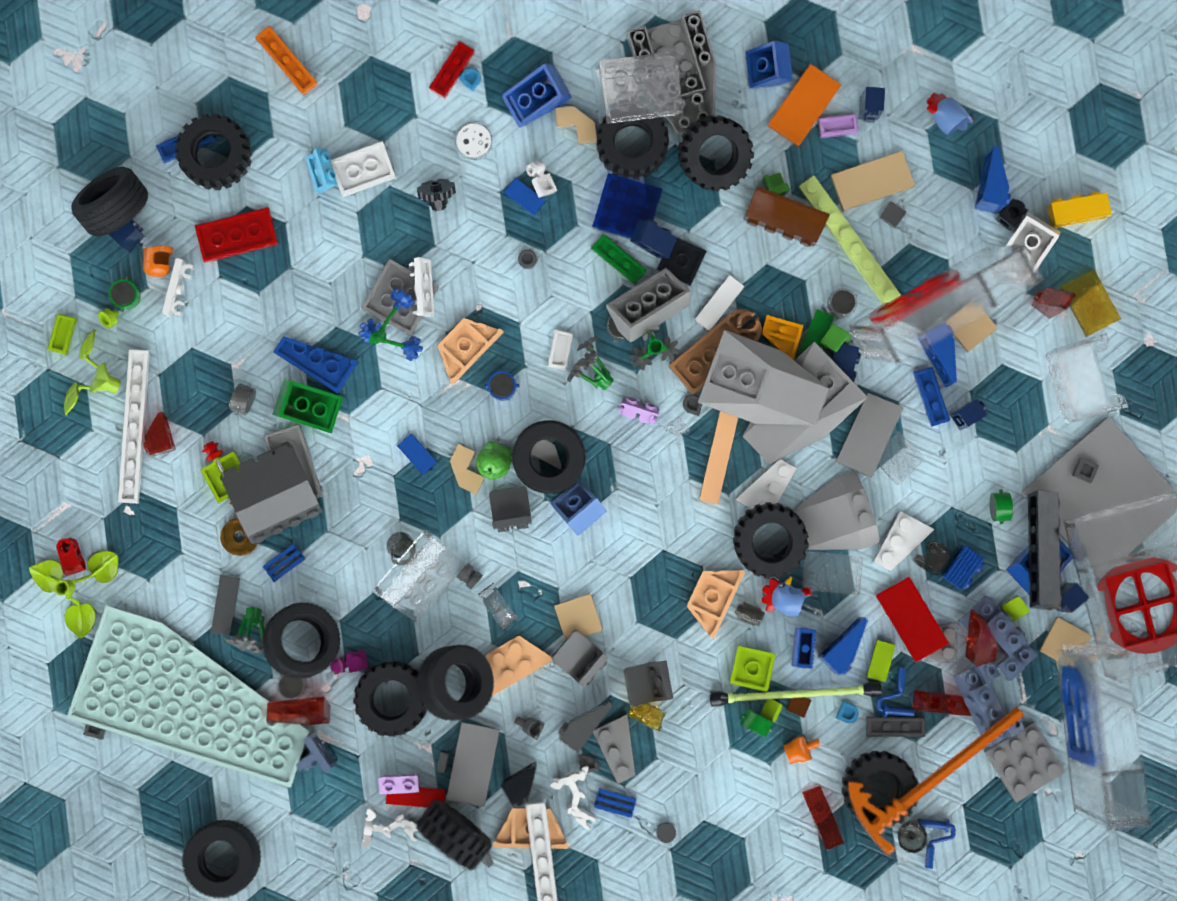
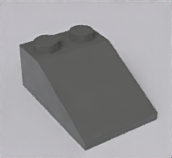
M608 700L570 720L569 723L564 722L558 732L560 734L559 740L579 753L613 706L612 702Z

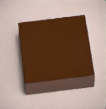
M805 697L790 698L786 710L804 718L812 700Z

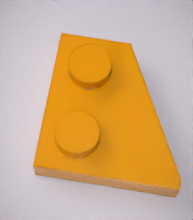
M766 315L761 335L778 350L783 351L794 360L804 325Z

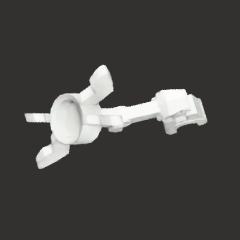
M585 766L582 770L571 771L561 776V778L555 777L553 779L554 782L550 786L558 790L564 784L570 786L574 797L572 804L568 806L567 814L571 812L578 823L585 829L590 830L592 825L587 820L590 819L595 822L597 817L578 807L580 797L585 798L586 794L579 790L576 784L578 780L584 781L589 766Z
M368 807L362 848L372 843V831L384 833L386 837L391 838L390 831L399 826L403 828L412 841H417V838L413 835L415 831H418L416 823L405 819L404 814L397 816L396 820L387 826L373 824L376 813L372 807Z

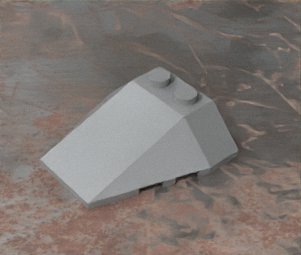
M855 471L835 477L793 510L803 521L808 532L809 548L806 550H862L880 543L873 512L864 487Z

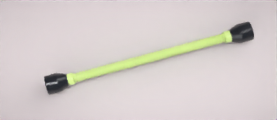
M870 681L856 687L758 692L755 694L743 693L740 695L711 691L710 704L711 707H721L727 703L737 702V700L754 701L757 699L769 700L774 698L784 699V697L801 698L804 696H833L836 694L848 695L853 693L879 697L882 694L880 681Z

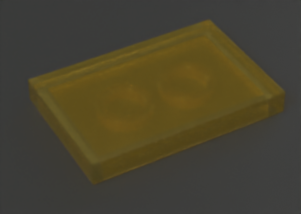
M1094 269L1059 287L1086 337L1121 319Z

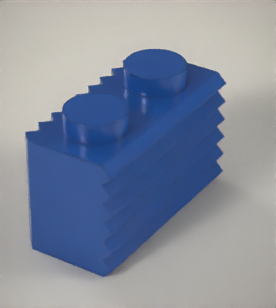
M962 545L941 574V577L959 590L967 589L973 582L971 577L974 573L978 574L983 568L984 564L982 562L985 558L967 545Z
M795 628L792 656L793 667L813 668L816 630Z

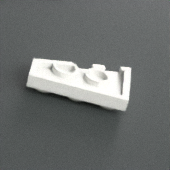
M779 459L735 500L750 509L755 508L754 506L757 504L765 505V502L778 503L797 468Z
M899 511L873 562L888 571H892L935 529Z

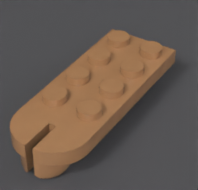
M746 309L733 311L668 366L692 395L698 392L705 384L724 330L757 342L762 332L759 317L747 328L743 329L742 327L756 315L754 312Z

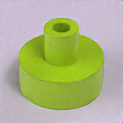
M105 308L98 313V318L104 327L110 329L117 324V317L119 316L117 310L111 311Z

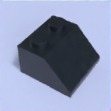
M536 761L501 782L500 786L512 806L515 804L520 806L528 801L537 768Z

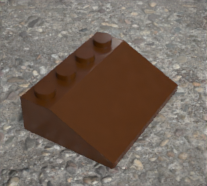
M757 186L743 220H746V223L751 226H762L769 233L775 234L777 232L783 234L782 237L785 239H796L800 241L801 245L811 247L817 243L830 214Z

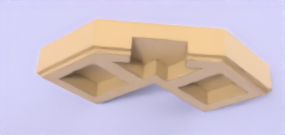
M575 106L555 108L557 128L576 126L578 144L597 142L595 122Z
M458 444L450 460L459 487L477 495L485 477L468 470L476 452Z

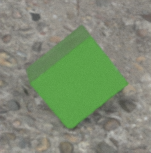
M781 173L768 176V174L764 175L762 180L766 190L782 196L789 193V185L784 183Z
M833 324L820 343L824 349L827 350L829 348L837 352L843 343L849 345L852 338L847 331Z

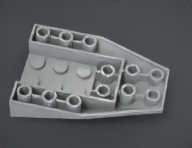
M700 10L682 15L681 20L650 29H646V26L627 31V40L643 87L677 135H681L684 132L687 133L689 130L688 126L697 123L696 120L700 118L705 119L710 115L715 116L716 62Z
M724 330L698 403L755 424L817 425L830 388L783 351Z
M815 342L794 361L830 388L817 425L755 424L750 422L742 436L768 464L824 439L868 398Z

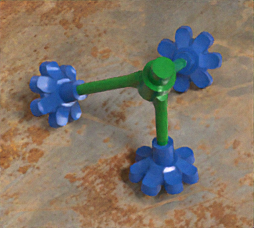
M394 288L391 299L396 302L384 323L377 322L374 324L373 319H368L367 324H360V328L363 331H360L358 334L359 337H365V343L378 344L381 342L401 347L404 350L403 353L406 355V359L412 361L418 358L417 352H422L423 347L419 346L421 339L411 336L409 341L399 343L388 340L384 331L397 310H400L402 306L408 309L415 304L411 300L412 296L410 294L405 295L403 290L398 291Z

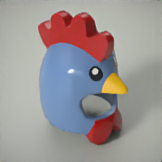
M932 93L930 98L927 99V110L933 113L935 123L946 135L952 134L957 129L966 130L967 123L974 121L967 111L953 98H947L942 93L939 95Z
M789 577L785 582H779L777 579L771 578L769 580L770 585H764L762 588L766 595L761 600L762 603L767 604L765 608L767 612H773L776 609L785 615L798 617L805 597L812 595L813 588L803 587L800 589L791 585L792 577Z

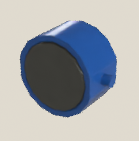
M499 371L491 375L488 384H485V388H488V391L496 400L506 401L514 396L516 388H519V384H516L514 377L510 373Z

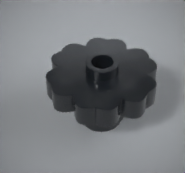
M448 179L430 180L417 187L418 198L426 202L429 201V206L432 207L433 211L446 209L448 198H451L456 193L455 183L450 182Z

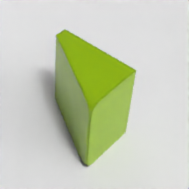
M1014 596L1000 606L1013 619L1011 622L1030 612L1020 596Z
M767 699L760 715L772 722H776L783 706L777 701Z

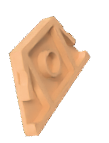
M463 318L437 345L450 383L454 385L504 331Z
M743 570L702 571L686 605L713 639L745 574Z
M521 636L515 637L486 654V659L492 668L494 676L492 696L551 662V656Z
M512 807L493 843V847L531 848L526 807ZM546 808L551 848L568 849V843L552 809Z

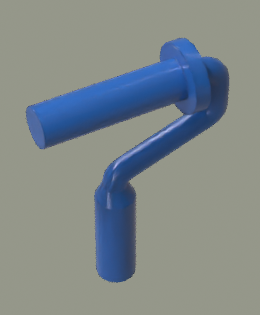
M898 668V692L881 696L877 700V709L882 712L883 717H887L888 714L914 717V709L888 707L886 703L882 706L883 700L902 695L905 689L906 668Z
M918 818L917 826L945 829L946 833L949 832V828L951 829L950 836L929 841L926 849L925 868L933 869L935 849L933 844L954 839L956 828L953 824H949V819H946V821H936Z

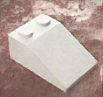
M1028 212L997 258L995 264L1028 283L1060 236V231Z

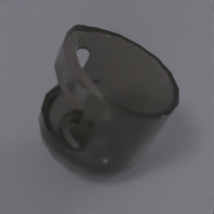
M396 532L387 540L386 548L390 554L391 561L395 565L407 567L413 564L418 554V547L408 533ZM412 553V558L406 562H399L393 558H403Z
M930 541L925 546L928 553L926 555L916 554L913 562L922 569L938 576L950 560L951 555L945 545L938 541Z

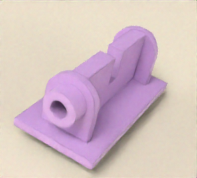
M623 397L619 413L635 419L636 413H639L638 421L651 425V423H656L660 409L651 403L643 404L635 398Z
M415 773L378 777L380 794L419 792V775H415Z

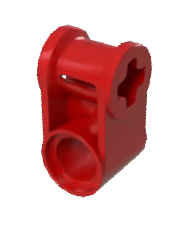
M73 538L59 540L56 550L64 575L69 576L85 571L86 565L78 542ZM67 544H70L71 547L68 548V549H65V546H66Z

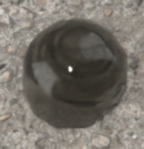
M910 820L900 826L897 835L899 846L908 853L922 851L927 843L925 827L918 821Z

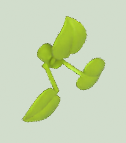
M95 329L84 339L80 347L79 359L83 360L85 358L97 370L90 386H78V383L75 382L69 388L64 400L66 416H68V413L76 404L80 390L90 389L91 393L97 390L102 392L106 390L115 394L120 387L121 380L110 376L105 362L98 366L89 358V353L94 345Z
M102 551L94 554L87 563V568L92 573L75 580H61L64 573L61 569V564L55 560H46L29 567L33 580L43 591L55 592L60 596L66 595V599L76 603V605H72L66 610L64 619L67 627L79 639L85 637L92 630L96 621V612L91 604L85 603L81 605L77 599L71 596L76 590L75 584L93 576L100 583L111 582L118 573V555L114 552Z

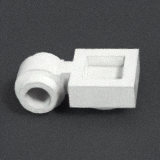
M540 161L530 162L526 167V171L529 176L536 177L531 181L538 197L555 193L557 189L550 173L544 175V163Z

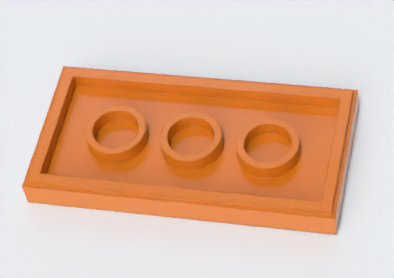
M810 64L771 119L768 127L799 147L833 99L841 84Z

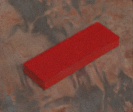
M458 41L429 86V90L446 99L457 82L458 77L473 57L475 50Z
M419 787V792L386 794V804L427 808L432 801L437 799L445 803L446 789Z

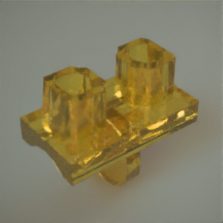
M648 703L630 708L629 717L656 731H661L662 721L666 712Z

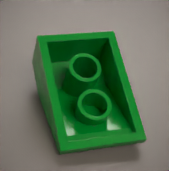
M284 378L272 415L332 434L343 397Z

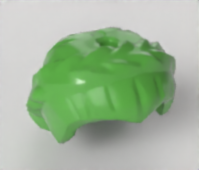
M493 441L487 442L476 459L479 473L489 480L505 476L512 462L511 448L500 446Z

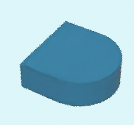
M475 68L466 69L458 77L471 92L481 83L480 72Z
M842 701L836 719L845 723L855 722L859 715L857 707Z

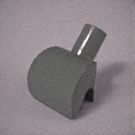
M517 717L514 722L523 727L522 731L535 740H538L545 725L543 722L533 718L524 720Z

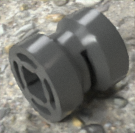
M468 563L456 578L464 581L471 590L483 575L473 570V566Z

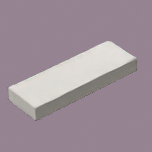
M729 275L694 321L709 332L745 286Z

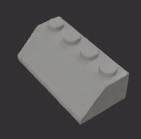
M665 268L611 301L606 307L618 331L631 343L690 306L691 291Z

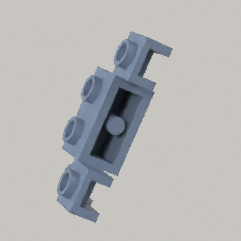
M984 596L958 622L966 628L970 636L976 634L981 628L986 632L1002 653L1006 655L1005 658L996 664V667L1003 672L1007 681H1011L1025 669L1026 665L1037 657V654L1027 644V640L1024 638L1025 633L1018 626L1015 627L1011 623L1013 619L1007 612L1003 613L988 596Z
M993 658L985 659L953 676L980 735L1005 716L990 684V681L1000 676ZM1021 719L986 747L994 746L1000 741L1023 731L1025 727Z

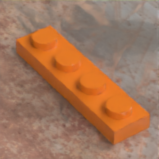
M270 26L255 36L258 43L303 96L318 85L317 81Z

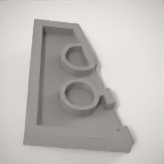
M625 714L595 729L593 732L618 784L635 776L628 716Z

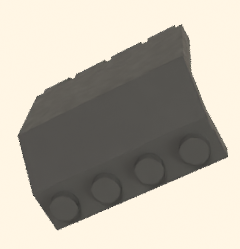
M287 443L274 448L276 452L274 455L270 450L256 456L258 460L256 463L252 458L239 464V471L234 466L222 472L224 475L221 478L222 483L251 544L260 543L271 535L280 534L284 529L297 526L302 521L308 518H315L319 513L323 512L293 447H288Z

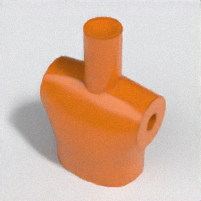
M803 735L795 737L789 743L783 745L790 764L811 760L810 750L821 746L819 739L807 743Z

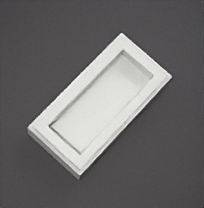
M560 330L554 331L548 368L566 371L574 333Z

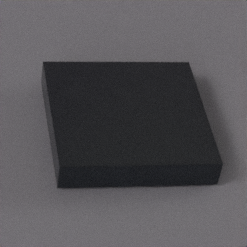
M677 238L669 259L662 258L656 271L660 272L667 268L679 281L691 286L707 251Z

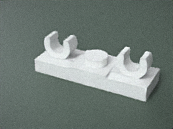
M414 258V262H411L409 266L415 267V272L411 273L410 276L415 278L414 289L417 300H414V305H417V311H413L412 314L433 317L435 314L431 259Z
M175 259L162 314L172 318L173 314L177 316L183 315V313L176 310L179 305L185 306V303L182 301H177L179 295H182L184 290L182 279L183 277L188 280L192 279V276L186 275V270H194L195 268L191 264H186L183 259Z

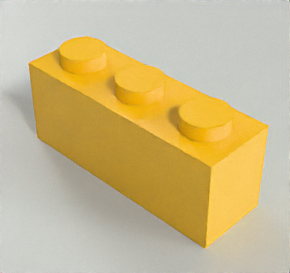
M1100 191L1091 192L1086 197H1082L1081 194L1070 197V200L1065 201L1063 198L1054 199L1047 206L1050 226L1054 228L1106 219L1112 215L1108 194H1101Z

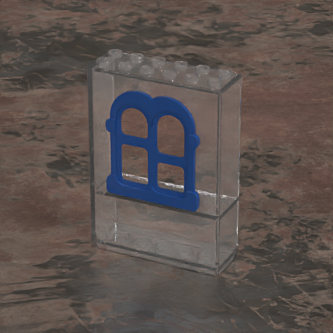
M1092 642L1080 643V647L1073 646L1072 644L1061 645V649H1055L1074 812L1108 831L1148 827L1149 818L1129 653L1122 652L1121 648L1115 649V647L1097 645V643L1092 644Z

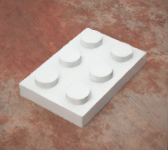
M383 141L330 160L336 173V181L342 197L396 178Z

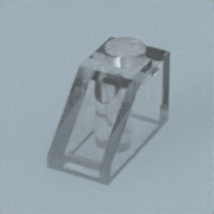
M494 583L478 593L485 607L502 630L518 619Z

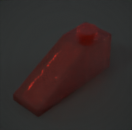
M1047 287L1042 291L1038 290L1032 298L1035 301L1031 306L1051 319L1065 311L1076 294Z
M973 609L970 610L965 657L978 667L996 661L998 645L986 621Z
M914 690L912 709L971 716L962 695Z
M324 696L267 702L266 721L300 725L329 724L331 705Z
M819 785L802 792L823 848L827 851L845 844L821 786Z

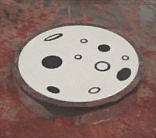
M469 122L457 131L455 145L459 154L464 158L480 160L490 153L493 138L490 130L485 125L478 122Z

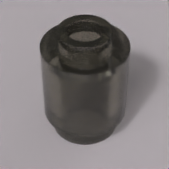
M744 601L742 604L737 605L734 614L737 615L736 619L752 626H760L765 612L761 611V608Z

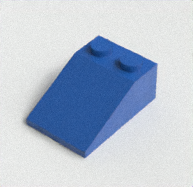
M545 63L501 95L519 128L555 110V108L560 107L572 98L556 67Z
M994 146L985 156L975 209L997 214L1009 204L1011 194L1008 193L1009 184L999 147Z
M944 322L917 339L946 388L957 382L954 332Z
M1062 541L1059 546L1061 557L1060 573L1075 556ZM1029 546L1006 569L1028 594Z
M858 617L818 656L834 674L845 675L852 668L851 664L854 662L868 622L865 617Z

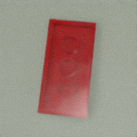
M269 207L195 225L204 263L278 245Z
M910 577L876 595L877 600L915 663L950 644Z

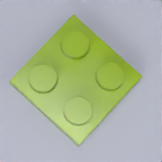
M737 645L729 683L768 692L776 654Z

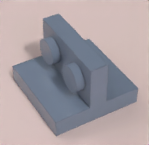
M316 733L303 740L311 754L295 764L299 771L303 768L307 771L316 764H319L323 772L326 773L337 765Z

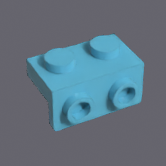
M315 148L313 149L314 153L306 156L305 159L315 192L321 193L338 184L327 149Z

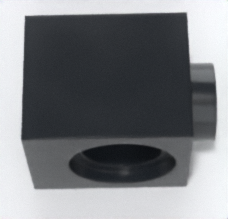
M1013 198L995 220L1010 231L1017 225L1028 209L1025 208V204L1022 201ZM1009 209L1016 212V217L1010 216Z

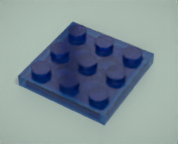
M608 173L592 229L631 239L638 221L654 220L663 189Z

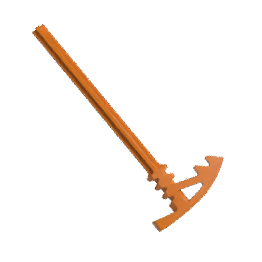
M1018 707L1014 708L901 799L897 800L894 798L892 806L886 804L884 812L867 802L871 794L859 792L863 784L848 782L850 800L856 816L880 849L887 855L896 850L892 844L880 836L885 832V826L890 828L892 827L891 821L898 822L899 815H907L906 811L910 806L1024 717L1023 712ZM861 808H865L877 816V818L869 822Z

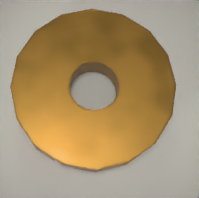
M238 518L228 521L221 530V544L232 555L244 556L250 554L258 545V543L251 544ZM239 531H242L245 535V539L242 542L235 540V534Z

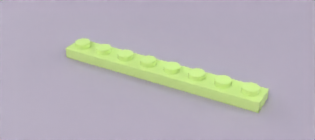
M812 176L798 187L813 208L830 214L825 224L881 303L891 302L901 296L816 177Z

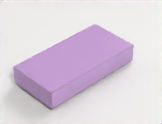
M856 114L818 119L820 138L858 134L859 132Z

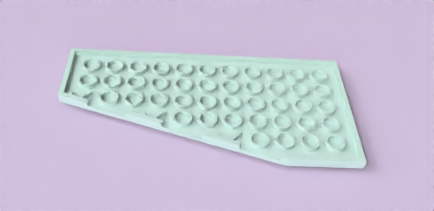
M107 605L66 717L289 788L292 787L298 769L295 764L300 762L305 747L303 740L308 737L310 732L165 624Z

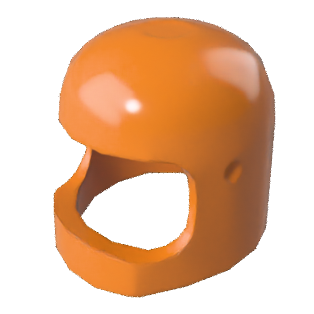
M169 246L144 248V272L151 277H164L168 275L171 270L169 257L173 254V248Z

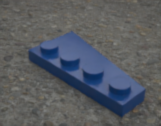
M284 336L273 352L338 394L359 363L357 360Z

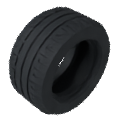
M126 167L113 168L92 180L78 193L71 205L72 214L88 234L99 237L104 236L127 224L142 210L148 200V191L131 169Z
M299 602L281 609L268 621L263 632L262 648L267 662L270 663L269 665L276 672L293 679H306L321 673L334 662L339 652L341 637L335 619H333L332 615L330 616L329 612H326L327 610L313 603ZM298 620L308 622L317 630L321 644L319 652L313 660L305 662L294 660L284 650L282 634L289 622Z

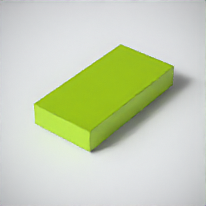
M57 313L48 351L68 355L77 318Z
M876 640L866 677L886 682L896 645Z

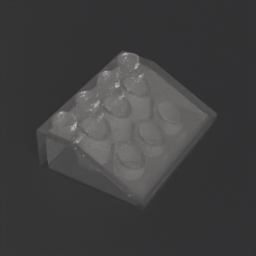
M676 51L599 61V73L607 124L683 114Z
M425 530L374 589L393 607L417 623L467 564Z

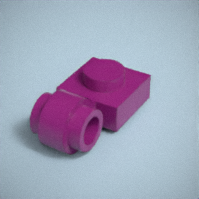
M365 649L345 654L347 661H343L342 657L336 658L330 665L331 672L334 671V675L346 672L345 668L347 667L350 673L369 668Z

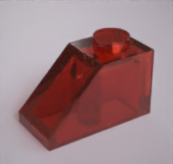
M159 412L144 436L146 441L143 442L144 449L150 456H158L176 450L166 413Z

